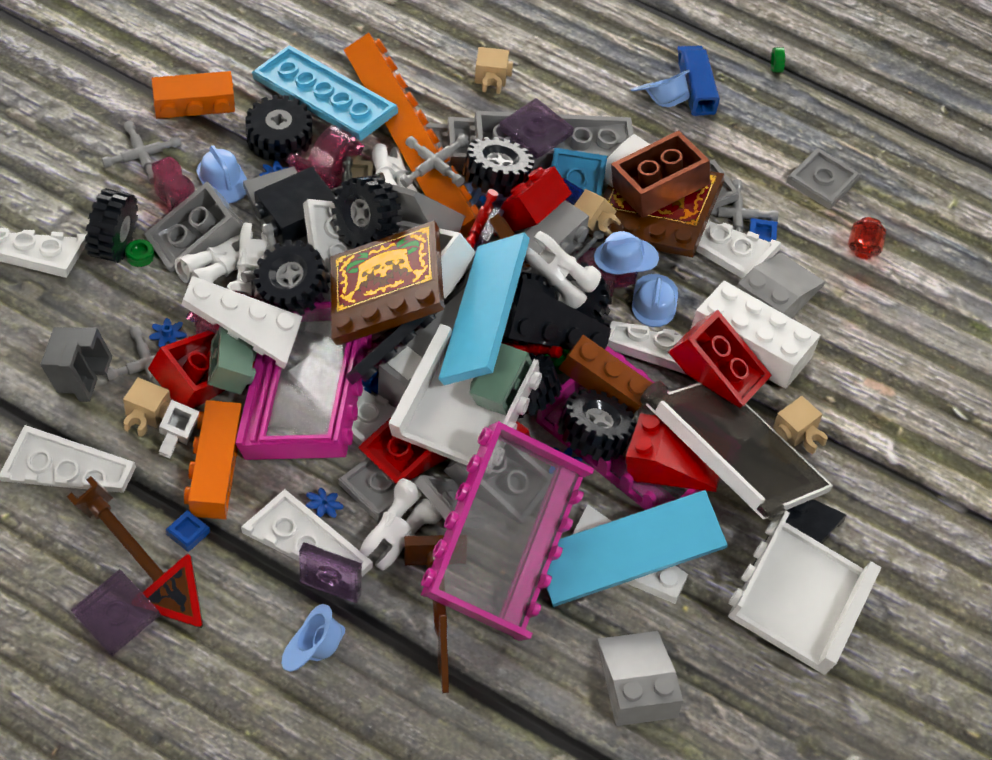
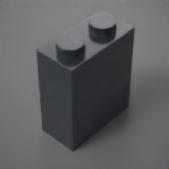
M309 167L255 191L253 210L259 220L263 219L266 224H272L274 238L276 237L284 246L287 240L293 242L307 236L303 203L307 199L332 201L335 195L315 169Z

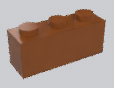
M582 335L574 344L558 368L587 390H596L597 394H600L601 391L606 392L607 397L611 399L615 396L619 399L618 403H625L628 406L626 411H632L633 414L642 406L655 385L585 335Z

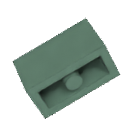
M220 326L211 341L207 384L241 395L246 385H251L254 380L256 369L252 366L257 352L252 350V345L240 338L236 340L227 334L228 330Z
M501 343L493 373L475 377L471 382L469 393L478 406L505 416L507 415L532 364L528 352Z

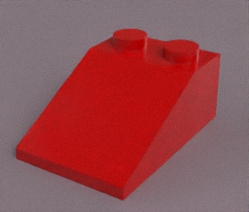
M555 166L547 169L542 167L535 169L528 175L529 180L526 183L522 182L510 191L512 195L503 202L498 214L505 218L512 231L538 225L572 194ZM492 227L489 233L492 237H495L497 234Z
M718 309L697 322L668 351L688 376L739 408L743 407L772 376Z
M219 327L162 346L158 350L148 370L161 387L169 390L171 400L190 408H195L206 403V400H211L225 391L224 389L207 384L211 341Z
M640 413L626 454L627 471L634 481L717 492L720 477L657 415ZM694 429L726 460L729 444Z
M391 417L358 446V449L395 484L402 478L411 480L447 459V457L392 436L389 427Z

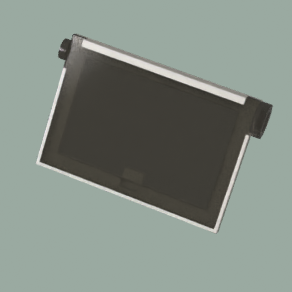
M656 381L644 391L640 398V402L647 409L655 413L763 520L768 518L775 523L784 515L786 510L826 494L833 487L828 480L747 404L739 408L701 383L668 392V387L662 381Z

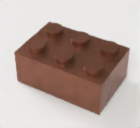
M679 130L611 163L613 188L642 218L710 184V160Z

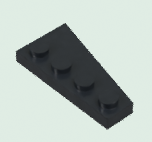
M518 280L503 336L509 339L547 346H560L563 349L571 350L579 338L585 335L605 349L608 344L611 328L535 287Z
M431 314L402 324L345 377L352 385L360 378L366 382L378 371L375 365L380 360L386 364L398 353L395 347L400 342L403 346L407 345L417 335L414 329L419 325L424 329L436 316Z
M814 499L785 510L790 513L786 523L821 544L829 538L836 527H839L844 522L847 515ZM785 511L779 513L777 517L778 520L784 514Z

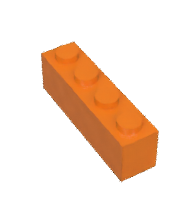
M206 400L204 412L199 411L197 428L201 429L200 436H195L193 442V454H196L195 461H190L188 472L189 479H192L191 487L186 486L184 492V504L189 505V511L196 517L227 519L238 452L235 441L242 417V403Z

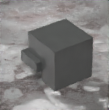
M54 327L40 365L57 393H74L79 402H90L98 379L96 375H107L113 356L98 328Z

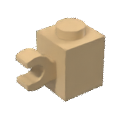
M478 47L475 83L482 84L483 92H486L487 87L492 85L496 87V94H500L502 86L505 87L506 77H512L513 61H508L509 50Z
M587 189L584 190L574 205L589 215L587 228L589 229L588 233L591 235L595 231H602L608 237L612 234L608 226L611 223L621 224V221L615 215L617 211L606 198Z
M138 377L123 398L125 414L127 416L124 419V430L128 432L132 425H140L137 428L138 436L142 437L147 432V425L158 428L171 402L169 390Z
M800 396L777 413L773 429L793 448L804 441L805 449L809 453L814 454L817 445L813 441H818L824 446L828 439L824 432L818 430L823 414L803 396Z

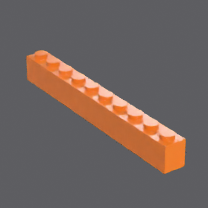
M368 32L343 50L363 86L397 105L398 113L385 122V125L409 168L414 172L415 168L425 160L418 155L415 149H411L405 144L408 137L413 136L417 139L419 145L425 146L434 154L442 150L443 147L438 148L437 143L440 140L433 129H427L426 125L429 121L422 110H416L415 107L419 104L410 91L408 93L405 91L408 85L400 73L396 75L395 70L398 67L390 56H385V53L388 51L380 38L375 41ZM450 157L444 161L446 164L451 160ZM452 165V171L455 174H459L455 167ZM435 168L424 176L417 177L416 180L425 196L465 216L459 233L464 238H467L480 209L476 204L471 205L469 200L473 197L466 186L457 187L452 183L451 178L442 175Z

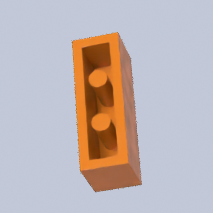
M231 71L151 77L156 119L235 112Z

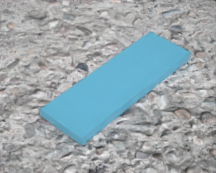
M290 45L252 71L254 80L282 96H289L291 101L294 98L298 99L300 105L304 103L307 106L308 111L310 110L311 113L360 141L398 113L396 104Z
M525 232L477 247L438 378L443 385L493 373L530 240Z
M706 490L561 538L557 546L563 548V551L558 559L551 561L547 574L552 576V580L546 589L552 606L555 607L727 548V542Z

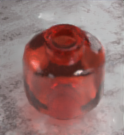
M864 217L852 225L848 246L855 253L856 257L867 260L878 256L883 251L886 229L878 219Z

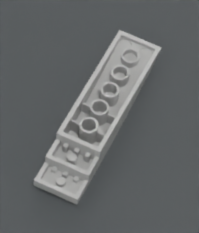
M476 111L474 118L448 117L447 124L428 123L426 125L427 129L432 128L439 138L438 148L451 146L462 135L467 137L469 144L471 142L474 143L475 139L482 141L483 137H488L490 140H493V137H499L501 141L508 139L511 144L516 142L520 144L521 149L526 148L528 154H532L534 160L533 169L539 167L543 169L550 168L552 166L554 148L606 155L608 158L626 139L633 135L631 117ZM469 144L454 151V154L450 157L451 160L447 162L450 167L453 165L457 171H463Z

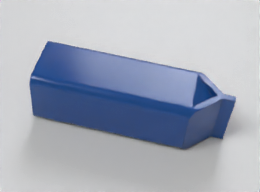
M678 46L680 72L690 70V72L685 74L690 92L688 103L691 114L693 116L716 114L720 98L706 49H703L702 46Z

